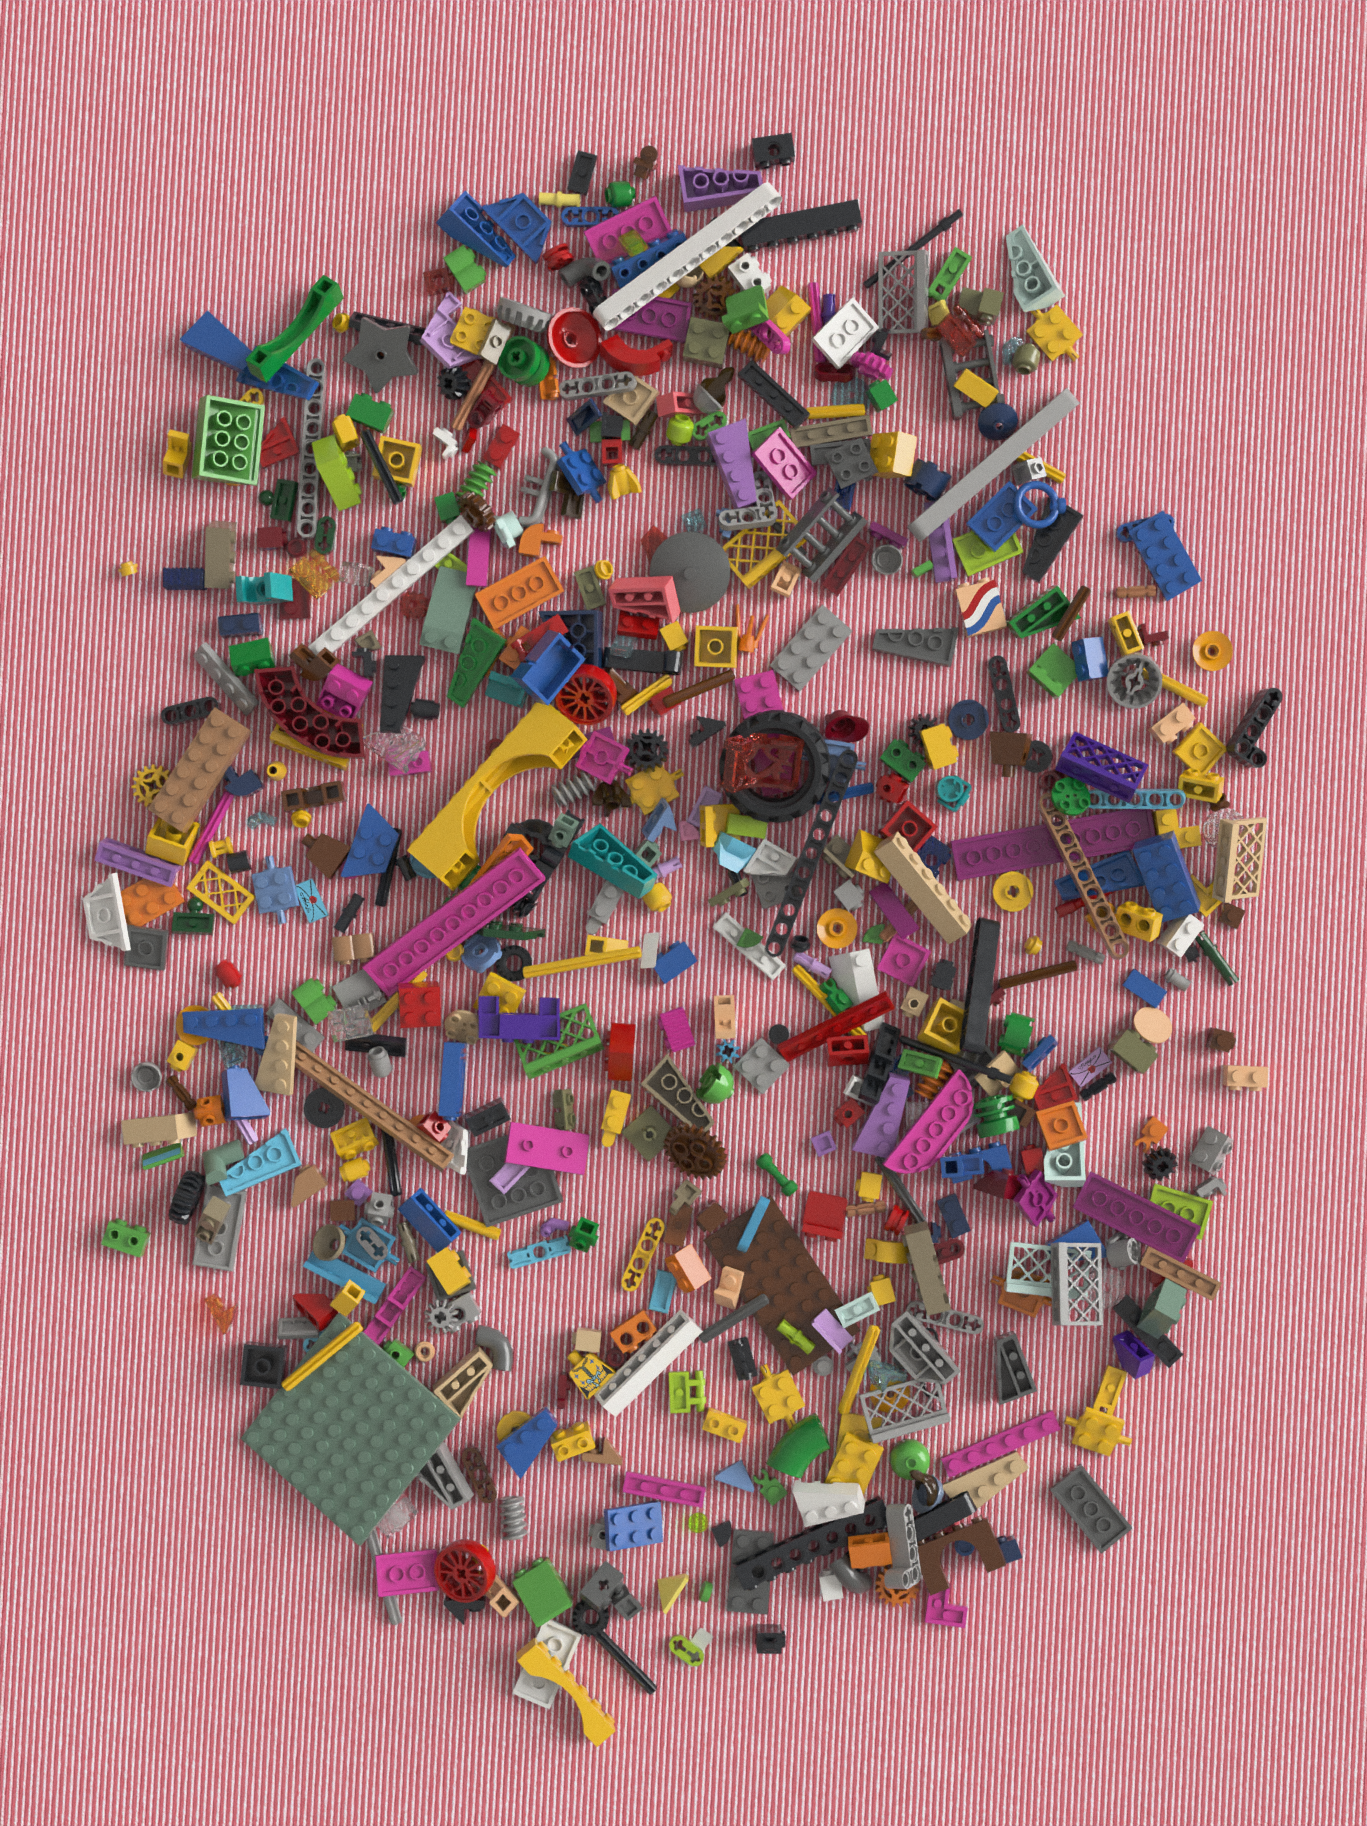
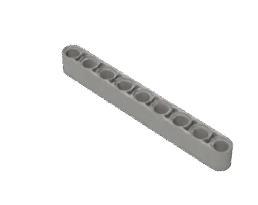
M318 358L308 362L306 372L308 377L319 383L321 390L313 394L309 401L305 400L297 531L305 540H312L316 537L319 518L321 475L317 467L314 473H306L308 466H316L314 454L307 452L308 447L312 445V442L324 437L327 368L323 361ZM320 365L322 366L321 372L313 373V367ZM313 405L320 406L316 414L310 413V408ZM312 425L318 426V431L315 434L309 433V428ZM308 485L315 486V490L311 494L305 493V488ZM307 505H312L314 508L310 514L304 513V508ZM306 525L312 526V531L309 534H303L302 530Z

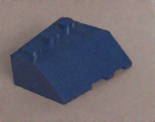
M599 610L538 611L543 623L558 614L569 630L563 636L585 658L582 664L594 665L603 669V612Z

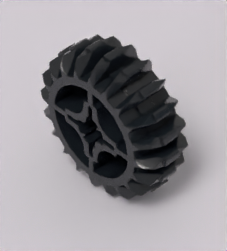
M188 1170L182 1176L168 1214L169 1219L174 1221V1223L186 1225L192 1219L204 1190V1175L197 1171Z

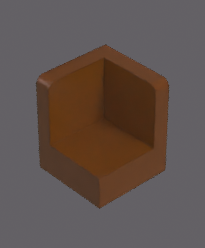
M1013 1098L1009 1105L1014 1104L1015 1108L1007 1111V1115H1017L1019 1125L1027 1128L1036 1110Z
M332 1199L330 1201V1221H355L357 1219L354 1200Z

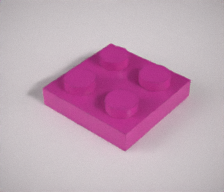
M896 933L892 937L876 969L913 987L931 951L907 938L902 940Z

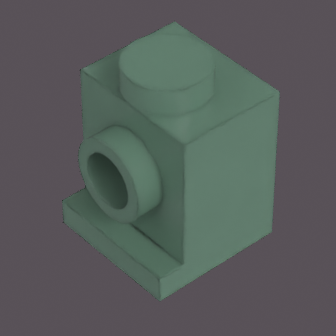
M561 813L555 820L548 839L552 840L551 843L555 847L566 848L573 838L579 821Z
M643 840L633 852L650 868L662 854L658 850V844L648 840ZM644 850L647 851V856L645 858L642 857V852Z

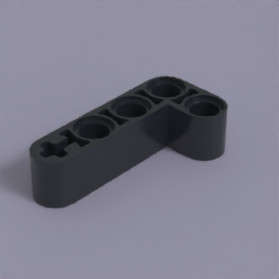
M604 647L602 667H612L615 670L681 675L683 653L678 651L657 652Z
M1277 688L1260 690L1227 743V753L1247 768H1261L1267 762L1266 753L1255 746L1282 701V693ZM1259 709H1260V711H1261V713H1262V716H1261L1260 719L1258 718V715H1257V712H1258ZM1248 727L1251 728V735H1250V736H1249L1248 733H1247V728H1248ZM1238 743L1241 746L1240 752H1238L1236 748ZM1254 754L1257 757V761L1255 764L1252 761V757Z

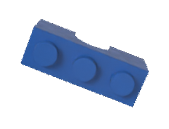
M1000 1141L989 1143V1147L981 1149L980 1146L968 1149L969 1153H966H983V1160L988 1163L990 1172L992 1170L1002 1171V1168H1012L1006 1144H1000ZM955 1152L949 1155L961 1154V1152ZM964 1175L963 1177H952L950 1179L955 1184L973 1179L972 1175Z

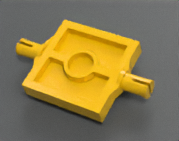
M1056 304L1045 313H1042L1039 309L1030 311L1036 318V321L1026 330V333L1049 360L1053 362L1057 357L1066 353L1073 362L1076 361L1080 356L1072 347L1083 334L1063 310Z
M656 765L654 772L651 768H648L646 773L643 770L625 780L630 789L632 805L635 803L639 806L646 816L654 811L661 798H665L670 803L680 797L675 788L674 781L685 776L681 768L670 774L664 769L663 765L661 768Z
M767 1363L763 1364L759 1368L764 1378L760 1383L752 1386L751 1389L768 1423L771 1424L779 1419H785L790 1429L792 1425L796 1424L792 1415L795 1411L805 1406L804 1401L788 1369L771 1374Z
M1087 1406L1078 1420L1067 1415L1064 1420V1424L1075 1427L1071 1441L1072 1444L1109 1457L1118 1443L1130 1447L1132 1438L1121 1435L1125 1424L1123 1419Z

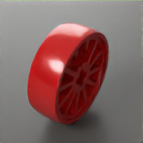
M581 664L569 679L574 685L567 682L555 696L558 709L567 719L580 725H595L604 721L611 714L617 700V689L613 679L606 671L594 665ZM577 677H582V684ZM587 678H590L594 681L592 683L587 682ZM597 689H599L600 692H605V694L598 693Z
M459 1539L451 1542L441 1550L435 1560L434 1576L440 1589L449 1598L458 1602L469 1603L480 1599L490 1590L495 1581L496 1567L491 1554L483 1545L474 1540ZM465 1552L469 1554L468 1558H465ZM481 1566L482 1571L477 1570V1567Z

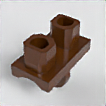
M649 145L643 147L640 156L634 158L633 163L637 164L633 175L642 179H648L651 170L657 169L658 164L653 163L658 157L655 147Z

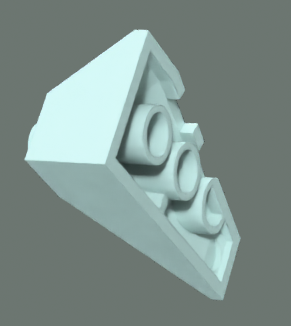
M1024 225L1006 235L1008 255L1012 268L1011 275L1015 287L1014 295L1022 310L1028 312L1048 308L1065 297Z
M1075 1102V1105L1077 1107L1078 1113L1082 1121L1081 1102ZM1084 1141L1052 1151H1048L1047 1148L1043 1162L1044 1181L1060 1187H1083L1086 1181Z

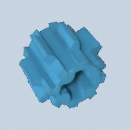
M723 1039L724 1044L722 1046L716 1045L720 1049L716 1056L722 1055V1063L725 1059H729V1062L732 1063L733 1056L739 1058L735 1050H738L740 1047L733 1046L734 1040L727 1043ZM728 1045L729 1048H733L731 1056L727 1057L726 1054H722V1051L725 1050L724 1046Z

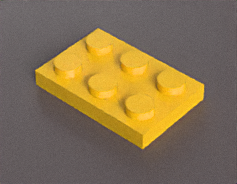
M846 1432L823 1484H833V1482L859 1483L864 1495L884 1447Z

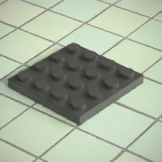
M508 1135L469 1147L467 1150L466 1168L486 1228L564 1201L555 1173L552 1170L530 1167L505 1194L489 1181L506 1164L504 1161Z

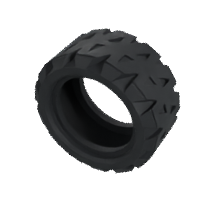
M785 710L759 712L738 724L727 738L719 760V775L721 776V784L726 796L730 798L732 804L743 814L749 815L754 820L766 823L792 821L794 818L801 817L811 810L821 799L830 774V755L822 734L806 718L793 712H786ZM778 733L789 736L801 745L807 755L809 762L808 778L804 785L790 796L784 798L764 797L755 792L744 778L742 772L744 750L754 739L765 734Z

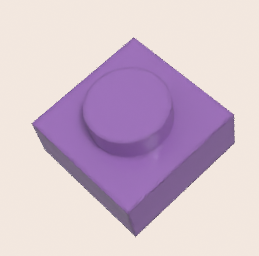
M829 1130L810 1138L818 1157L837 1149Z
M358 1179L344 1194L350 1200H354L355 1204L360 1207L373 1191Z

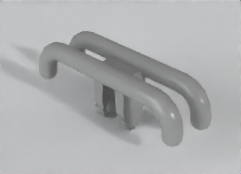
M548 447L541 449L544 457L550 459L544 480L525 475L524 478L529 483L542 486L541 490H534L528 487H521L520 490L524 494L538 498L532 515L528 517L520 516L518 518L519 523L523 527H530L541 523L552 491H549L552 471H559L560 469L556 462L559 460V457Z

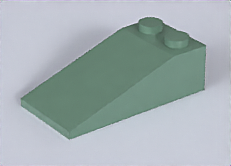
M442 566L439 567L419 645L461 654L474 594L477 588L466 586L467 572Z

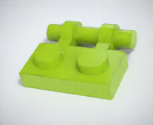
M695 1370L694 1379H689V1371L669 1372L670 1413H691L690 1404H696L697 1412L705 1411L706 1396H704V1385H706V1381L703 1378V1370ZM690 1386H696V1397H690Z

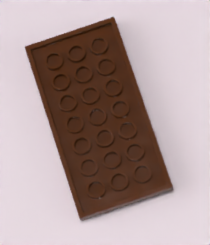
M770 1195L767 1197V1199H770L769 1205L746 1253L737 1250L736 1247L755 1206L703 1241L722 1269L728 1266L744 1272L739 1295L745 1304L763 1293L768 1297L769 1304L752 1315L794 1376L834 1349L812 1326L811 1321L826 1308L841 1324L835 1309L843 1306V1303ZM783 1319L795 1329H800L806 1338L816 1344L808 1355L795 1344L792 1345L786 1336L776 1330ZM856 1323L845 1328L851 1336L860 1332Z

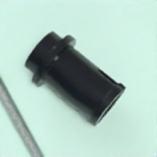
M406 855L395 860L397 863L395 865L399 867L405 882L417 876L409 862L410 857L407 858Z

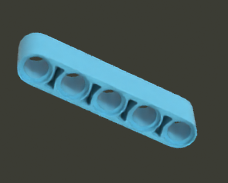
M1097 788L1089 791L1090 794H1097L1100 799L1096 804L1090 801L1089 808L1178 809L1186 801V795L1180 789H1136L1135 794L1140 797V803L1134 804L1131 801L1127 803L1121 799L1119 803L1114 804L1110 801V794ZM1152 794H1158L1161 797L1159 804L1151 802L1150 796ZM1171 795H1180L1181 803L1174 804L1171 801Z

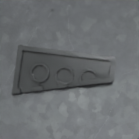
M959 627L951 629L913 628V630L876 629L872 651L951 667Z

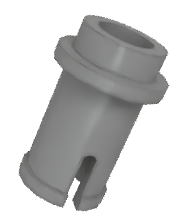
M1170 968L1164 975L1167 983H1172L1183 992L1187 990L1191 983L1190 980L1177 973L1176 969Z

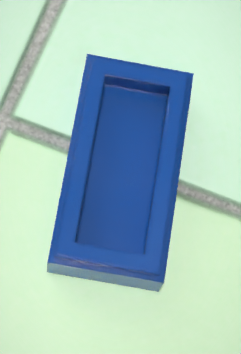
M1135 969L1130 972L1122 984L1123 987L1154 1008H1157L1167 993L1166 990Z

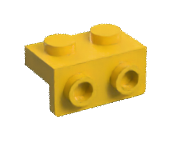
M588 1421L576 1422L565 1430L558 1429L550 1436L551 1446L558 1462L596 1447Z

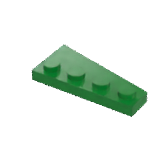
M472 618L471 628L466 636L465 646L462 654H460L459 664L456 672H454L446 696L462 708L466 707L507 642L505 638L476 618Z

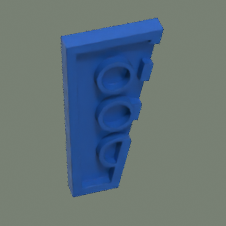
M1129 850L1090 865L1103 893L1146 886ZM1079 872L1078 878L1081 881H1087L1088 875L1085 872ZM1070 874L1054 881L1062 901L1081 898ZM1094 890L1087 891V896L1097 895Z

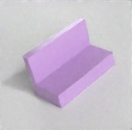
M826 1308L811 1321L812 1326L839 1354L842 1353V1349L853 1339Z

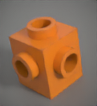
M221 1094L197 1099L194 1116L196 1120L199 1119L201 1127L226 1123Z

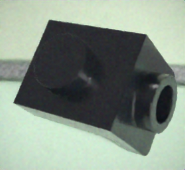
M883 327L880 332L876 331L872 342L875 344L871 352L889 361L892 353L882 349L890 330Z
M357 648V652H352V657L364 658V677L374 678V673H377V661H374V653L369 652L368 648Z

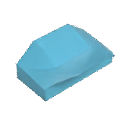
M720 831L714 847H712V850L717 854L719 865L736 873L747 866L757 850Z

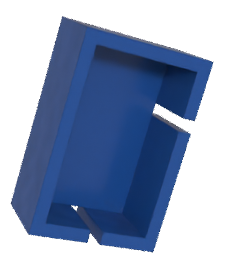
M547 630L525 657L527 662H521L511 677L537 703L548 706L585 661V658L571 646L560 632Z

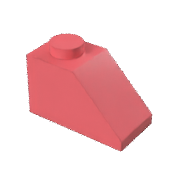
M670 392L656 397L658 417L672 418L676 414L695 416L702 415L703 412L694 404V393Z

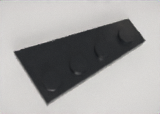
M1049 497L1041 520L1047 518L1051 512L1049 508L1051 500ZM1066 505L1065 513L1058 514L1056 520L1051 525L1037 529L1022 574L1040 584L1083 519V514Z
M385 655L380 733L401 734L410 702L414 696L416 684L421 675L422 666L426 660L425 656Z

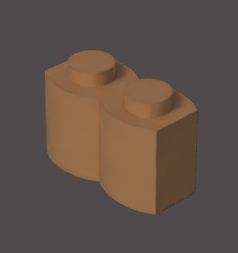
M374 933L332 937L334 962L340 961V965L352 964V960L360 959V963L368 962L376 955Z

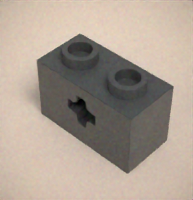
M605 1561L582 1588L579 1598L598 1613L602 1608L605 1610L612 1601V1595L615 1592L618 1594L624 1587V1575ZM605 1585H607V1590H600V1586L604 1587Z

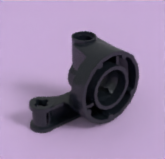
M569 809L565 815L579 821V824L571 842L566 848H558L551 843L552 840L548 839L553 826L540 819H528L521 823L516 822L515 824L512 822L503 836L504 838L507 833L522 834L525 838L530 835V837L539 838L544 846L547 845L540 859L537 858V855L529 854L528 856L546 877L545 881L531 890L533 894L527 893L524 896L531 900L532 904L538 899L547 881L585 822L584 818H578Z

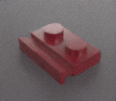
M292 578L293 601L280 603L281 619H311L310 579Z

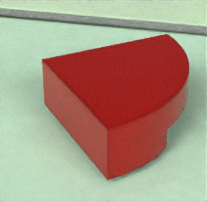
M469 426L461 449L462 452L467 454L470 452L477 436V429Z

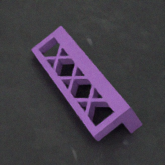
M934 502L924 503V509L927 510ZM948 518L928 536L935 583L955 581L957 578Z
M107 837L100 841L94 860L168 887L173 886L176 873L182 867L181 865L146 854L145 850Z

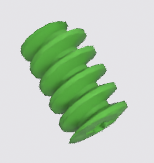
M477 460L480 465L473 464L472 466L476 472H468L471 479L465 478L464 482L467 486L460 485L462 492H456L455 495L460 498L467 491L470 493L473 491L476 496L479 494L481 497H484L481 489H489L485 483L493 482L489 476H497L495 471Z

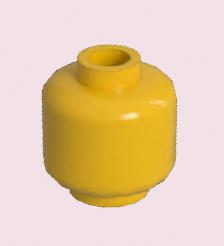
M659 882L655 883L652 890L642 896V899L651 911H658L660 913L671 905L672 894L663 883Z
M1024 1070L1015 1073L1013 1082L1009 1085V1090L1013 1093L1012 1097L1021 1102L1024 1099L1031 1100L1039 1086L1036 1080L1037 1077Z

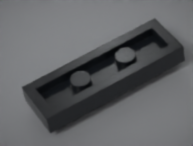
M346 1031V1051L368 1053L370 1049L382 1046L389 1056L406 1057L407 1038Z

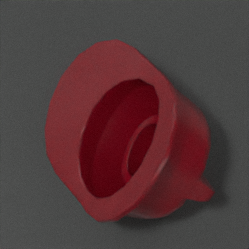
M836 710L831 714L825 715L826 727L824 734L829 740L857 742L863 739L869 732V723L864 718L852 716L847 711Z

